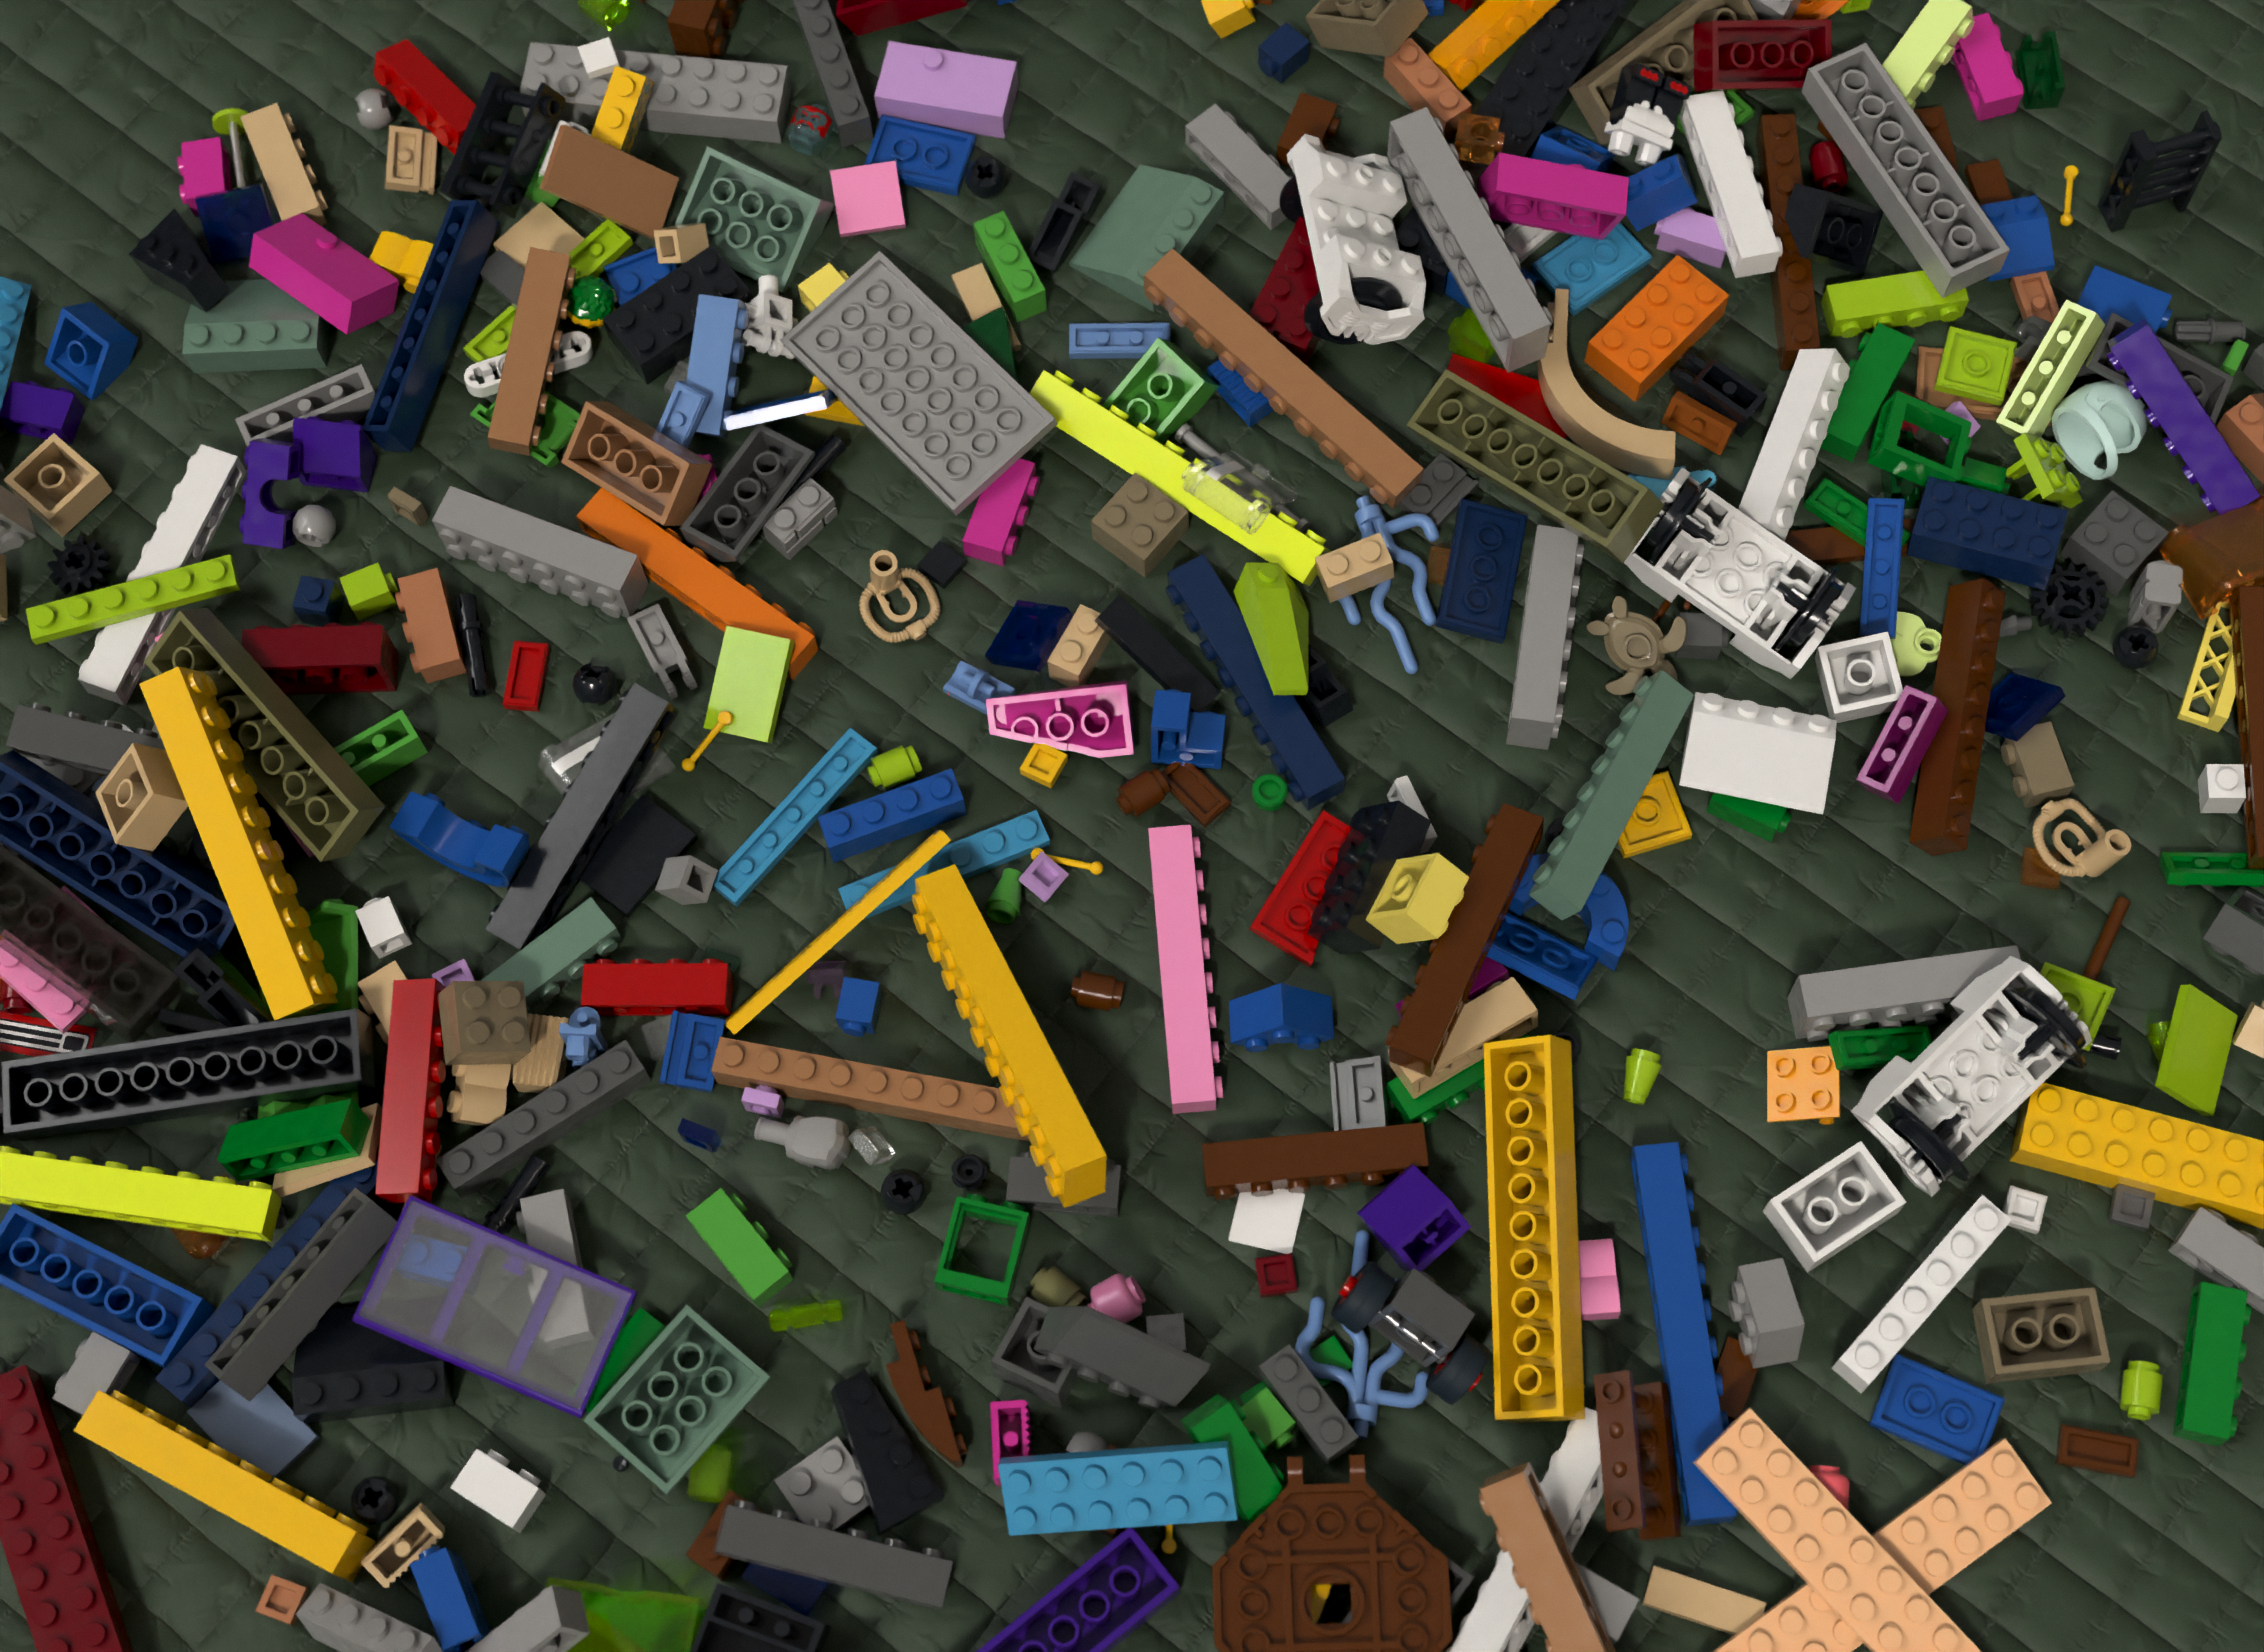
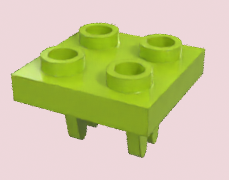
M2023 433L2013 440L2022 458L2007 469L2006 477H2012L2013 480H2016L2030 473L2037 488L2021 499L2039 504L2048 500L2069 508H2073L2083 502L2078 492L2081 489L2079 481L2073 473L2068 472L2063 463L2066 460V456L2057 443H2052L2027 433Z

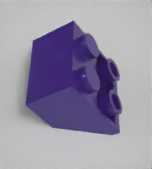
M315 416L307 417V419L294 417L293 442L302 443L299 476L302 485L369 493L377 455L362 426L349 420H343L338 423L325 421Z
M1413 1164L1357 1212L1358 1216L1398 1266L1406 1272L1413 1268L1417 1271H1423L1471 1228L1450 1199Z

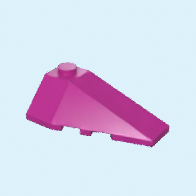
M1128 680L986 698L989 733L991 735L1028 743L1046 744L1055 747V749L1069 750L1097 758L1134 754L1133 717Z

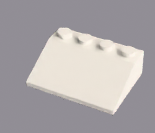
M1695 692L1686 730L1679 785L1823 815L1835 746L1837 720L1828 719L1818 714L1808 715L1793 712L1784 707L1773 708L1758 705L1750 700L1739 701L1724 698L1715 693L1704 694Z

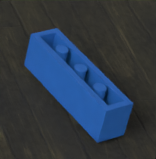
M951 768L818 816L817 818L833 863L962 817L967 815L962 793Z

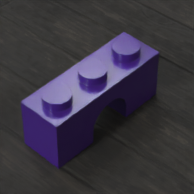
M260 438L251 440L247 446L244 462L248 466L247 479L242 487L245 513L240 519V532L243 534L244 544L279 549L295 544L292 520L297 511L280 508L273 500L272 487L277 479L288 481L299 478L302 443Z

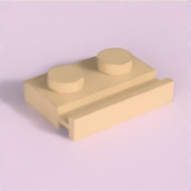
M389 125L385 189L418 193L420 190L428 191V194L433 195L437 138L432 133L423 132V129Z

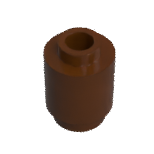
M1154 768L1151 771L1144 770L1118 787L1119 796L1115 799L1126 816L1131 813L1137 818L1165 800V795L1170 792V788L1163 775Z
M1082 970L1081 977L1074 976L1070 997L1077 998L1076 1006L1109 1012L1110 1008L1119 1010L1124 981L1116 980L1114 975Z

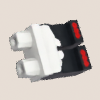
M1642 64L1622 67L1610 112V122L1606 123L1604 132L1611 134L1608 151L1619 156H1629L1634 144L1639 146L1635 158L1637 164L1645 167L1656 164L1662 151L1671 150L1672 138L1676 131L1677 118L1683 100L1689 99L1693 86L1672 77L1664 76L1663 73Z

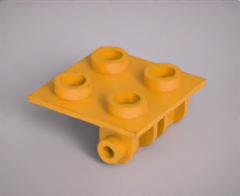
M1830 1046L1767 1051L1768 1123L1819 1119L1820 1124L1830 1125L1834 1124V1118L1841 1117L1840 1070H1836Z

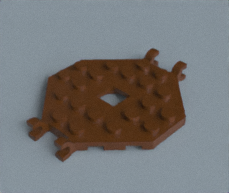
M1349 1455L1350 1483L1304 1484L1303 1457H1287L1288 1485L1277 1496V1499L1266 1511L1260 1514L1241 1534L1237 1542L1212 1565L1214 1646L1219 1652H1443L1452 1642L1448 1558L1437 1548L1435 1549L1419 1534L1418 1530L1396 1510H1393L1366 1483L1365 1455ZM1351 1584L1352 1622L1314 1624L1311 1585Z

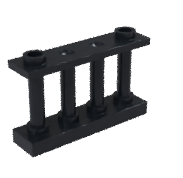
M491 71L439 191L452 200H473L475 195L490 198L489 204L508 217L515 219L566 98L545 83L540 84L535 96L520 93L519 86L502 74ZM513 105L530 108L522 126L507 122ZM500 135L517 138L509 156L494 152ZM488 165L504 168L496 186L481 182Z
M2208 110L2200 113L2192 132L2155 143L2151 140L2149 141L2144 129L2130 133L2098 203L2100 212L2111 233L2124 229L2134 209L2172 198L2178 212L2186 210L2222 139L2221 129L2217 122H2213ZM2183 149L2182 151H2179V152H2175V153H2172V154H2169V155H2165V156H2162V157H2157V156H2160V155H2164V154H2167V153H2170V152H2174V151ZM2169 168H2173V169H2170V170H2167V171L2160 172V173H2157V174H2154V175H2150V176H2149V174H2153V173H2156V172H2159V171H2163V170H2166V169H2169Z

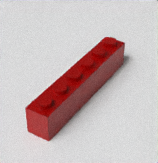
M436 978L393 981L375 1191L378 1197L389 1204L406 1203L410 1195L425 1202H431L432 1190H435L437 1186V1172L434 1168L435 1154H438L440 1150V1137L437 1132L438 1118H441L443 1113L440 1088L441 1082H444L446 1077L438 994L446 987Z

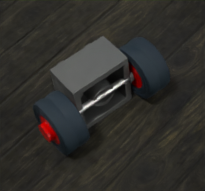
M1368 1262L1355 1276L1350 1275L1338 1291L1340 1296L1331 1312L1333 1319L1343 1324L1349 1331L1355 1334L1359 1333L1367 1325L1371 1326L1424 1367L1436 1361L1425 1385L1443 1401L1452 1405L1478 1384L1483 1375L1482 1370L1490 1356V1350L1473 1336L1464 1332L1475 1313L1467 1308L1466 1303L1461 1298L1448 1294L1438 1287L1436 1281L1429 1274L1413 1268L1395 1282L1391 1275L1383 1271L1375 1263Z

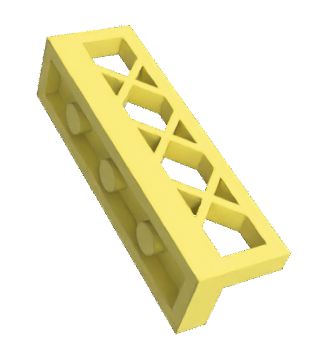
M2216 594L2177 717V719L2219 732L2228 720L2236 695L2232 636L2229 633L2231 632V625L2225 627L2218 615L2220 607L2230 610V598L2220 594ZM2214 626H2216V628L2218 629L2215 632H2213ZM2222 636L2229 649L2227 653L2216 657L2209 643L2210 640ZM2205 656L2208 658L2206 662H2204ZM2225 660L2224 666L2222 667L2220 662ZM2213 666L2220 679L2218 683L2207 687L2200 676V672ZM2196 685H2197V687H2198V689H2199L2200 691H2197V692L2194 693L2195 688H2196ZM2216 691L2213 698L2211 692ZM2203 696L2210 707L2208 717L2189 711L2191 701Z

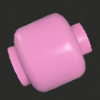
M1117 1273L1091 1288L1092 1302L1087 1306L1126 1324L1142 1314V1303L1146 1302L1141 1287L1133 1276L1127 1278L1125 1275Z

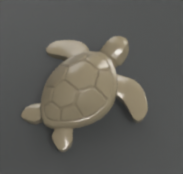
M1618 595L1612 603L1613 612L1607 614L1604 621L1597 619L1588 623L1587 630L1591 634L1604 636V644L1610 659L1618 667L1627 671L1624 676L1606 684L1608 692L1614 695L1633 693L1636 684L1649 671L1654 675L1663 670L1677 681L1676 669L1668 660L1664 659V656L1667 653L1679 651L1684 646L1687 637V623L1683 617H1675L1671 629L1664 636L1658 625L1650 618L1638 613L1628 612L1626 599Z

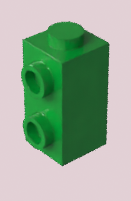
M1715 792L1706 810L1707 813L1769 842H1772L1776 832L1782 834L1785 832L1792 817V814L1786 812L1788 807Z

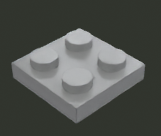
M838 1436L774 1480L803 1524L809 1525L811 1519L821 1520L833 1524L832 1531L837 1532L871 1508V1505L868 1506L866 1501L865 1487L859 1469L856 1470L852 1456Z

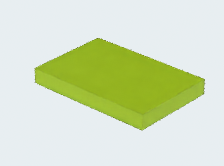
M726 626L703 728L712 730L718 723L719 713L728 711L733 715V722L730 725H724L719 732L772 744L795 641Z
M2180 985L2155 1086L2201 1116H2213L2238 1015L2193 985Z

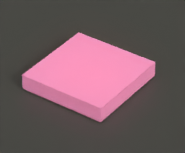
M896 161L830 170L840 237L906 228Z

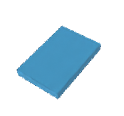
M1619 222L1603 240L1577 235L1571 236L1531 265V271L1554 296L1555 289H1569L1568 311L1574 317L1649 264L1652 256Z

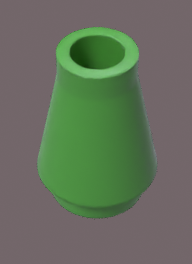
M1012 868L1003 870L999 882L986 902L987 916L991 920L1002 924H1011L1020 915L1022 883L1018 879L1023 874L1020 871Z

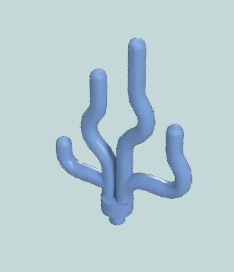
M1369 496L1358 498L1356 504L1359 510L1354 514V517L1361 532V539L1380 532L1391 558L1412 569L1414 574L1412 583L1414 601L1424 624L1432 626L1436 622V615L1426 593L1428 580L1426 566L1420 557L1398 547L1392 535L1417 526L1423 529L1429 541L1435 542L1439 538L1436 524L1429 516L1422 513H1411L1386 522L1378 504H1371ZM1392 579L1377 584L1373 590L1370 600L1371 612L1376 621L1389 630L1405 671L1408 674H1415L1419 667L1405 631L1398 619L1387 612L1384 607V600L1392 582ZM1349 595L1337 600L1342 605L1348 622L1351 625H1358L1361 622V615L1353 597Z
M1359 1230L1355 1235L1351 1269L1352 1276H1355L1367 1264L1370 1235L1366 1230ZM1315 1296L1310 1301L1308 1323L1297 1338L1295 1352L1315 1378L1333 1380L1346 1388L1349 1399L1346 1420L1348 1423L1353 1424V1430L1358 1435V1439H1367L1369 1426L1377 1424L1379 1404L1400 1408H1414L1423 1403L1429 1392L1425 1385L1429 1374L1423 1371L1416 1375L1414 1390L1411 1393L1380 1389L1383 1374L1401 1359L1404 1351L1391 1343L1389 1350L1373 1362L1367 1374L1369 1356L1368 1337L1364 1330L1355 1334L1349 1331L1343 1324H1341L1343 1329L1354 1342L1352 1373L1335 1365L1315 1362L1311 1358L1309 1350L1321 1332L1325 1309L1324 1299L1320 1296Z

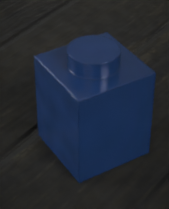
M1287 22L1258 46V65L1261 71L1268 77H1274L1281 84L1309 60V41Z
M301 575L292 607L303 624L324 627L328 623H338L345 598L335 581Z

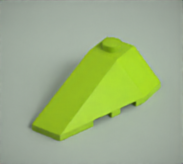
M1246 563L1233 592L1273 694L1306 695L1309 686V612L1299 587L1279 563Z

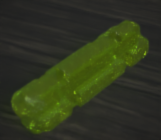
M839 1299L824 1301L825 1304L823 1305L816 1302L789 1307V1311H785L784 1308L772 1310L769 1312L770 1326L774 1332L788 1330V1326H792L795 1329L823 1324V1320H828V1323L840 1321L843 1319L842 1304Z

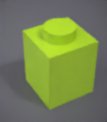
M379 563L339 578L350 607L359 621L397 606L393 595L394 592L399 591L392 573L388 572L385 574Z

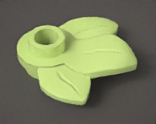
M1897 612L1896 639H1890L1899 676L1912 677L1921 673L1927 663L1938 660L1942 636L1938 631L1926 628L1920 617L1906 612ZM1923 643L1929 644L1932 650H1924L1920 645Z

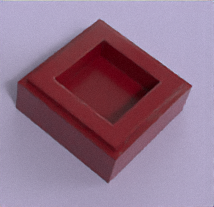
M1292 1253L1255 1258L1260 1298L1297 1293Z

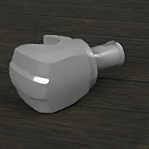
M797 1115L790 1124L760 1117L754 1133L756 1140L784 1145L788 1158H792L795 1162L811 1168L817 1166L829 1170L838 1169L843 1161L848 1158L851 1151L852 1142L850 1140V1129L847 1124L839 1119L827 1116L804 1117Z

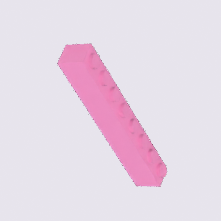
M1191 825L1148 828L1172 1114L1216 1110V1099L1223 1098L1221 1076L1214 1077L1213 1063H1220L1218 1041H1211L1210 1028H1216L1215 1006L1208 1007L1207 994L1213 993L1212 972H1204L1203 961L1210 959L1209 939L1201 938L1200 925H1207L1205 904H1198L1197 892L1204 891L1202 870H1195L1194 858H1201L1199 836L1192 837Z

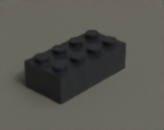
M712 245L602 319L609 339L647 385L690 356L699 294L739 299L744 303H748L753 299L750 289Z
M1399 800L1359 808L1351 819V830L1348 837L1337 853L1338 861L1334 871L1325 882V892L1320 905L1312 913V924L1308 935L1340 954L1380 949L1385 935L1367 922L1366 918L1396 860L1418 856L1432 821Z

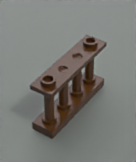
M1630 1370L1594 1375L1607 1531L1639 1529V1540L1645 1542L1680 1538L1681 1527L1667 1384L1664 1382L1633 1385V1374Z

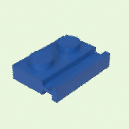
M656 247L604 266L620 306L677 269L675 263H658Z
M673 1010L659 1084L665 1083L675 1085L676 1087L711 1093L714 1084V1076L711 1069L719 1038L723 1035L725 1020L691 1013L685 1014Z

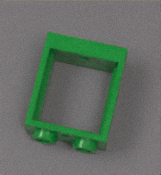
M1897 390L1881 407L1867 463L1923 487H1926L1929 476L1959 483L1965 470V466L1962 465L1963 457L1968 452L1972 442V438L1969 437L1972 422ZM1903 420L1950 440L1944 465L1897 446Z
M967 1194L966 1198L956 1196L934 1280L935 1286L939 1291L1009 1307L1031 1223L1029 1212H1025L1023 1206L1011 1202H1003L1002 1206L990 1204L987 1198L976 1194ZM966 1216L1017 1227L1003 1282L952 1271Z

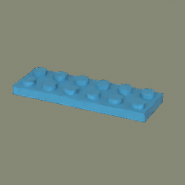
M1229 1441L1000 1458L998 1463L1009 1536L1238 1520L1239 1516Z

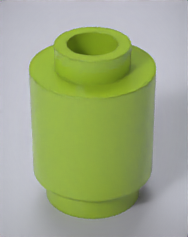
M901 745L871 758L872 766L867 768L874 786L881 785L884 791L916 778L915 774L922 771L920 761L912 745L905 748Z
M2146 1361L2128 1362L2127 1370L2123 1371L2120 1408L2127 1411L2128 1417L2137 1420H2150L2151 1415L2160 1413L2163 1376L2159 1374V1365Z

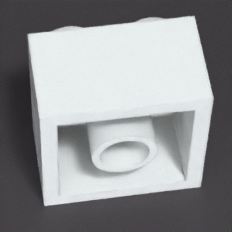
M1888 632L1817 647L1814 659L1830 719L1841 723L1891 712L1894 709L1903 691Z

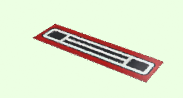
M0 1011V1051L37 1057L91 1049L97 1032V1028L74 1024L63 1034L47 1019Z

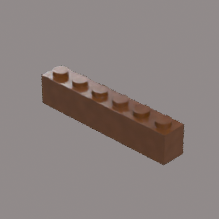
M1424 1123L1202 1144L1206 1196H1214L1216 1200L1233 1199L1237 1196L1236 1193L1251 1192L1252 1196H1267L1273 1194L1274 1189L1288 1188V1191L1291 1193H1301L1309 1191L1310 1186L1325 1185L1326 1189H1340L1346 1187L1349 1182L1362 1181V1185L1374 1186L1384 1183V1179L1397 1178L1411 1164L1415 1165L1424 1175H1427L1429 1167Z

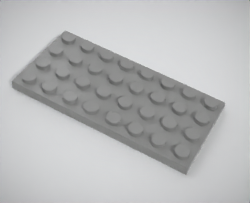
M880 251L780 339L787 350L827 389H830L834 396L956 516L1057 425L1055 418Z

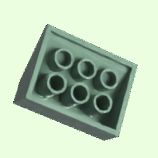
M707 147L674 226L705 223L709 247L712 245L733 270L756 281L764 275L775 276L778 278L779 291L785 293L821 237L835 204L732 155Z
M1140 164L1071 259L1069 266L1154 312L1158 305L1153 304L1144 293V275L1172 248L1188 262L1192 259L1224 214V192L1195 176Z
M268 279L225 281L229 290L207 312L192 304L190 306L184 324L182 355L193 373L327 368L329 322Z
M686 1305L583 1421L650 1481L669 1495L767 1384L771 1377Z

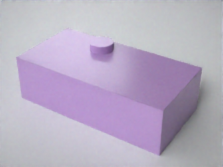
M889 41L874 95L878 118H881V115H887L945 129L1005 139L1019 85L1017 62Z

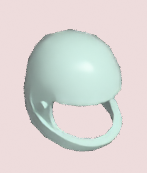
M2103 380L2086 384L2067 396L2057 406L2051 418L2053 433L2067 460L2080 473L2093 480L2106 479L2115 474L2117 470V453H2129L2137 449L2142 441L2147 428V416L2144 413L2146 407L2140 398L2136 400L2128 388L2112 381ZM2104 452L2107 456L2106 470L2094 465L2097 457Z

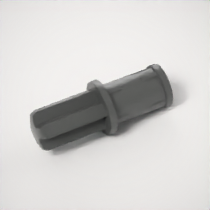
M2208 318L2207 321H2178L2174 327V337L2177 341L2206 342L2207 345H2213L2214 342H2235L2238 339L2244 342L2246 336V324L2244 321L2216 322L2214 318Z

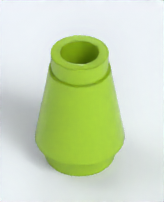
M1632 1048L1631 1055L1626 1056L1623 1100L1638 1105L1645 1104V1100L1662 1068V1065L1659 1064L1661 1058L1659 1054Z

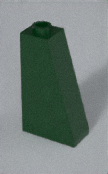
M1003 307L961 327L971 339L1021 385L1011 324Z

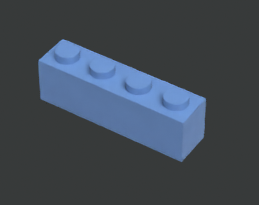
M699 294L686 383L706 393L710 398L695 434L727 437L725 418L734 412L731 410L732 397H736L739 390V377H735L737 363L741 364L744 356V344L740 343L742 329H747L749 322V310L745 309L746 304L739 299Z

